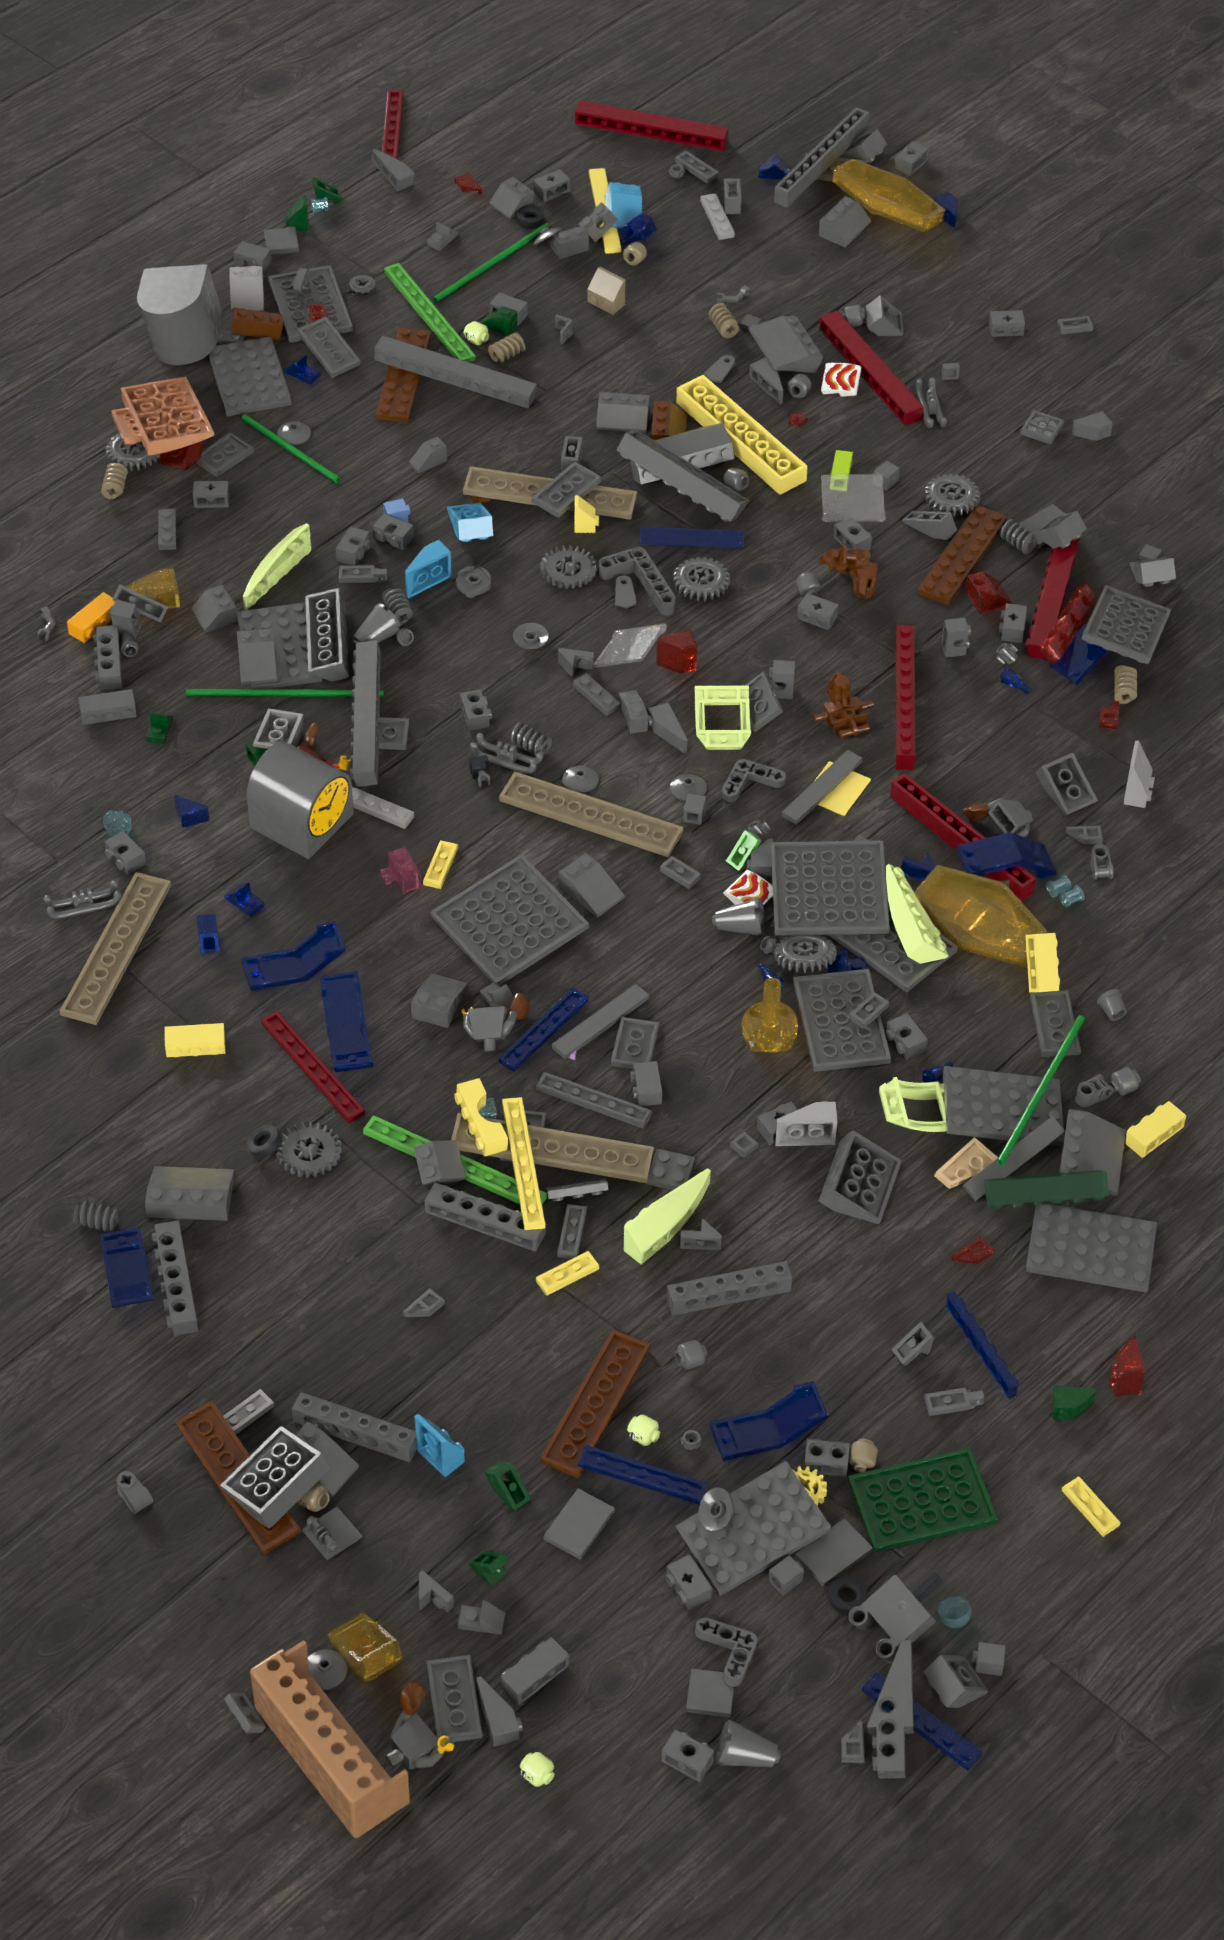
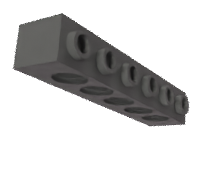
M434 1183L425 1199V1213L535 1252L546 1234V1222L543 1229L525 1230L523 1229L522 1212L508 1209L501 1204L491 1203L484 1198L474 1197L464 1191H457L447 1185Z
M179 1220L154 1224L156 1233H152L153 1245H158V1249H155L156 1262L161 1261V1266H157L159 1278H164V1282L160 1283L162 1295H167V1299H163L165 1312H170V1316H166L168 1329L172 1328L174 1336L198 1332Z
M787 1261L671 1284L667 1285V1302L671 1315L674 1316L791 1291L792 1275Z
M300 1392L292 1407L294 1423L304 1426L309 1422L326 1434L410 1462L417 1449L416 1431Z

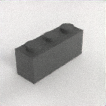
M119 584L112 599L115 602L120 600L136 604L139 613L160 623L168 606Z
M132 689L78 697L83 725L137 717Z
M552 1637L546 1642L542 1641L532 1653L524 1655L518 1664L513 1668H507L503 1672L501 1688L520 1705L569 1666V1654Z

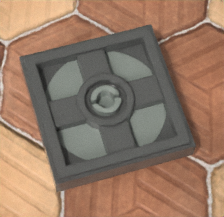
M1033 410L1022 427L1020 434L1052 444L1063 427L1064 420Z

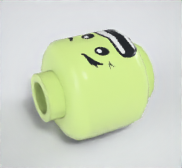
M476 321L468 323L464 329L466 340L475 345H481L489 338L488 328Z
M645 1415L633 1417L628 1425L627 1431L630 1438L643 1446H648L651 1442L655 1443L660 1436L658 1422Z
M540 1752L527 1754L520 1764L522 1777L536 1787L549 1784L554 1777L553 1762Z

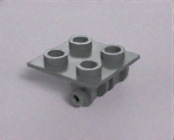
M335 1507L319 1519L317 1517L314 1518V1516L307 1519L308 1525L302 1529L303 1533L326 1560H329L362 1538L359 1531L338 1507Z

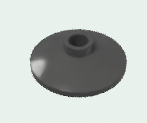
M561 227L543 228L539 231L540 235L533 244L536 245L561 230Z
M292 421L280 426L277 435L291 445H300L309 440L311 430L305 423Z
M525 623L514 630L513 640L521 648L537 649L548 641V631L540 624Z
M574 766L564 772L562 783L567 789L585 794L597 787L599 777L596 771L590 767Z
M682 774L672 780L670 791L676 799L686 802L688 794L704 796L707 791V785L697 775Z
M713 1488L701 1500L699 1518L701 1524L710 1531L723 1529L732 1517L733 1499L727 1490Z
M323 1649L312 1653L308 1657L310 1675L322 1690L334 1689L345 1680L348 1672L347 1662L337 1651ZM324 1664L329 1665L326 1668L321 1667Z

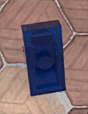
M306 355L295 360L284 370L285 373L309 385L321 376L319 370L307 365Z
M929 853L926 854L923 862L904 857L901 866L904 875L933 885L937 884L938 869Z
M249 882L237 885L224 895L225 899L250 917L265 907L264 901L251 893Z
M216 913L197 915L201 954L220 952Z
M847 950L837 955L832 965L828 963L827 966L828 973L867 969L865 959H848Z

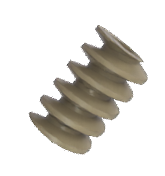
M718 303L710 309L709 318L722 337L732 338L738 333V323L725 304Z
M512 333L499 342L491 344L488 347V351L494 362L499 361L503 363L504 359L508 360L510 357H514L515 354H519L520 351H525V344L518 333Z
M119 463L107 465L101 493L105 498L115 499L122 495L128 473L124 465Z
M1125 665L1116 667L1114 674V697L1117 703L1127 704L1137 697V670Z

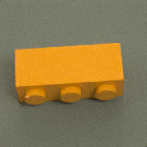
M103 592L67 621L69 634L83 643L93 638V634H97L96 627L107 626L112 621L109 612L111 606L115 604V601L112 600L113 597Z

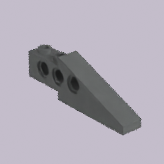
M911 1640L901 1641L867 1725L868 1733L872 1735L873 1749H877V1757H873V1771H877L878 1778H906L905 1734H914ZM888 1705L894 1708L891 1712H884L882 1710ZM887 1727L894 1729L891 1734L883 1733V1730ZM887 1749L895 1751L891 1756H885L883 1752Z

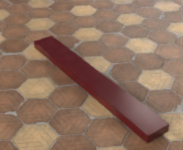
M388 90L382 152L398 159L403 91Z
M278 1011L261 1020L264 1028L348 1123L365 1115V1109Z

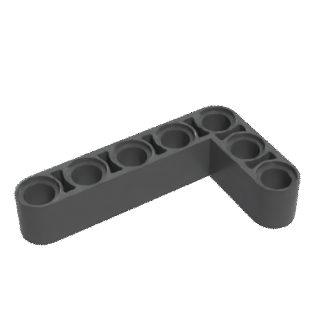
M635 547L599 560V577L601 579L611 580L622 575L635 573L661 614L668 616L675 612V595L644 548Z

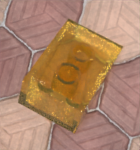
M173 568L156 570L126 586L168 606L167 609L180 607Z
M365 1613L358 1615L327 1634L329 1640L351 1669L366 1683L403 1661L397 1639Z

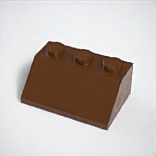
M243 308L231 309L232 334L260 338L271 337L272 339L280 340L283 314Z
M654 401L651 439L655 441L685 433L687 414L671 401Z

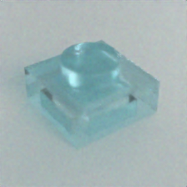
M494 1097L486 1098V1105L479 1111L482 1117L497 1118Z

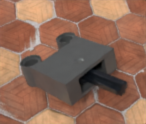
M935 1572L911 1592L895 1574L864 1603L852 1608L848 1615L849 1620L857 1629L866 1631L871 1628L873 1618H875L891 1637V1639L885 1638L880 1640L876 1645V1652L885 1662L893 1663L902 1640H911L912 1644L937 1622L921 1602L943 1583V1580ZM865 1614L864 1620L861 1623H857L858 1617ZM891 1646L892 1652L889 1655H884L885 1649Z

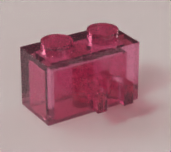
M402 847L388 852L389 868L380 870L381 876L385 877L386 885L396 879L403 893L421 887L420 871L406 848Z

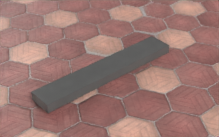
M847 750L782 811V817L797 825L862 763V757Z
M633 985L554 1042L552 1049L564 1059H567L574 1051H578L621 1020V1017H625L649 999V994L638 985Z
M547 1072L543 1073L536 1085L537 1091L643 1129L652 1116V1110Z
M1052 1116L1015 1144L1004 1165H999L997 1158L963 1185L964 1189L974 1201H977L1061 1136L1065 1130Z

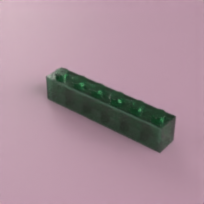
M1106 1170L984 1179L986 1205L991 1206V1209L1003 1208V1205L1011 1204V1207H1022L1023 1203H1031L1033 1206L1043 1205V1201L1060 1204L1064 1203L1063 1200L1071 1199L1072 1202H1082L1084 1198H1092V1200L1097 1201L1104 1200V1196H1109Z

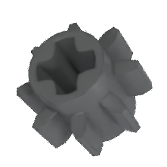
M1003 643L996 650L998 654L996 658L1003 665L1005 663L1010 665L1017 659L1018 655L1016 652L1018 649L1012 643L1009 645Z
M756 820L748 827L752 834L762 840L761 843L770 836L768 831L771 828L764 820L762 822Z

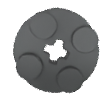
M469 566L459 571L456 578V586L467 597L473 598L491 589V576L484 568L475 569V566Z

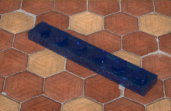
M641 527L640 544L743 548L744 531Z
M572 987L499 1057V1063L513 1072L516 1071L588 1002V996Z
M955 1291L948 1293L946 1307L1008 1399L1015 1397L1019 1386L1017 1378L1010 1374L1006 1362L1000 1359L995 1346L987 1340L985 1331L979 1328L974 1315L966 1309L964 1300L958 1297Z
M584 1445L578 1467L700 1505L707 1487L706 1482L588 1445Z
M875 1672L862 1686V1691L877 1702L886 1678ZM913 1700L914 1731L969 1771L980 1759L983 1751ZM889 1705L884 1707L889 1712H891L894 1709L892 1706Z

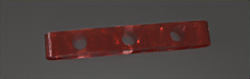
M1087 583L1080 585L1074 591L1040 648V651L1051 664L1063 656L1097 598Z

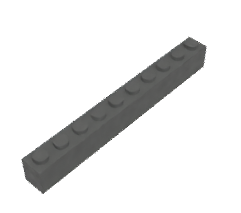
M856 107L775 186L774 203L788 208L868 129L869 112Z
M382 336L375 346L374 360L515 405L529 409L536 396L537 384L386 336Z
M377 640L356 643V650L353 651L356 663H353L355 674L353 676V685L355 689H352V695L355 702H352L354 715H352L351 719L354 728L351 729V736L354 742H351L353 755L350 756V761L353 769H350L351 780L355 781L356 787L378 784L381 651Z

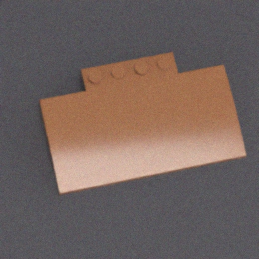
M186 377L121 388V394L126 408L111 410L112 417L124 443L134 445L137 442H142L148 456L180 449L214 436V431Z

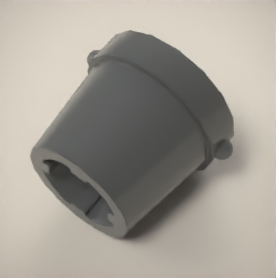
M1118 989L1109 990L1097 999V1004L1111 1021L1121 1019L1126 1015L1127 1009L1123 1002L1122 994Z

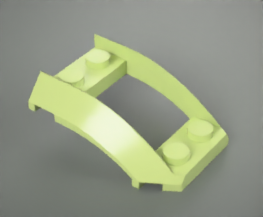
M695 686L696 735L707 750H740L743 748L751 735L749 686ZM704 705H740V730H705Z
M893 1077V1080L888 1084L884 1083L879 1087V1094L887 1122L919 1131H946L944 1083H913L901 1081L897 1077ZM903 1098L914 1100L937 1099L943 1121L923 1122L908 1119Z

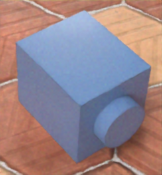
M403 499L383 503L384 514L408 523V515L411 514L410 508Z

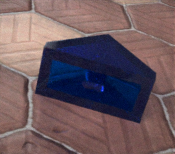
M776 154L760 165L759 178L782 180L791 171V167Z
M178 795L174 796L175 810L182 828L207 822L210 819L208 806Z

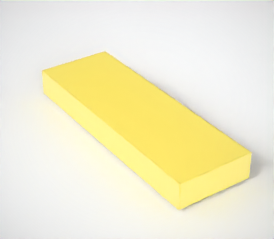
M440 840L424 877L423 885L438 889L442 888L458 850V844Z
M587 1251L537 1276L536 1282L547 1296L599 1269V1264L590 1252Z
M1080 1477L1062 1487V1492L1102 1537L1120 1526V1521Z

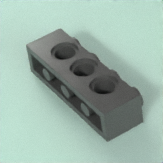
M118 625L96 627L97 634H93L94 645H97V647H94L95 658L98 657L95 660V670H98V672H95L96 683H100L101 690L122 688Z

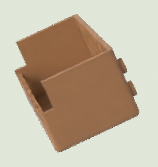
M304 1640L285 1653L281 1649L250 1670L255 1709L354 1838L360 1837L410 1803L407 1771L403 1770L393 1778H390L310 1675L307 1644Z

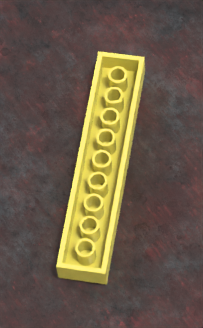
M704 375L677 387L676 403L703 427L722 422L732 442L734 455L779 495L806 482L807 465Z

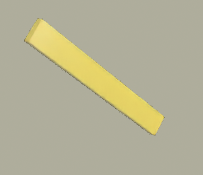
M589 169L595 206H598L601 202L606 206L605 194L608 183L605 169ZM611 227L602 236L605 253L621 252L618 230Z
M522 1097L502 1099L524 1229L545 1228V1220Z

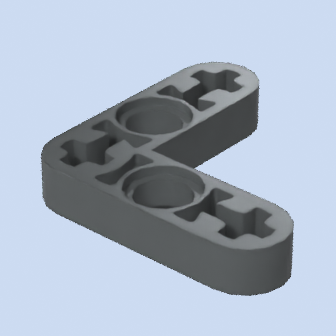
M740 759L734 765L722 788V798L726 802L736 801L748 779L775 788L783 787L786 782V774L784 771ZM762 771L765 774L760 776L756 772ZM737 778L740 779L741 782L735 783L732 780Z
M710 1618L699 1619L696 1622L695 1634L699 1639L732 1649L724 1670V1682L732 1687L741 1685L756 1651L757 1636L750 1631ZM729 1633L732 1637L725 1639L721 1637V1634ZM743 1656L746 1658V1661L739 1662L735 1657ZM735 1668L737 1669V1675L732 1677Z

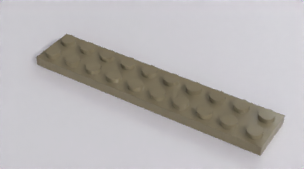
M470 466L463 494L535 505L532 503V497L553 479ZM597 485L582 499L595 508V514L631 520L637 499V491ZM575 504L568 510L575 511Z
M518 772L513 773L499 796V801L666 857L670 856L683 834V827Z
M138 872L134 874L61 1007V1016L97 1025L171 887V881Z
M458 1113L451 1140L458 1142L459 1151L484 1155L482 1150L477 1148L475 1135L470 1133L468 1120L463 1118L462 1113ZM483 1117L487 1121L501 1123L508 1137L505 1121ZM527 1125L534 1164L647 1183L654 1147ZM509 1139L506 1151L489 1156L512 1160Z

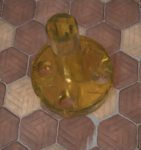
M776 978L765 980L763 1001L750 1006L742 1019V1036L749 1049L754 1052L772 1053L790 1050L797 1037V1017L790 1007L780 1002L782 984Z

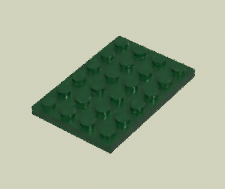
M970 1447L848 1476L849 1486L874 1553L993 1525L998 1522V1517Z

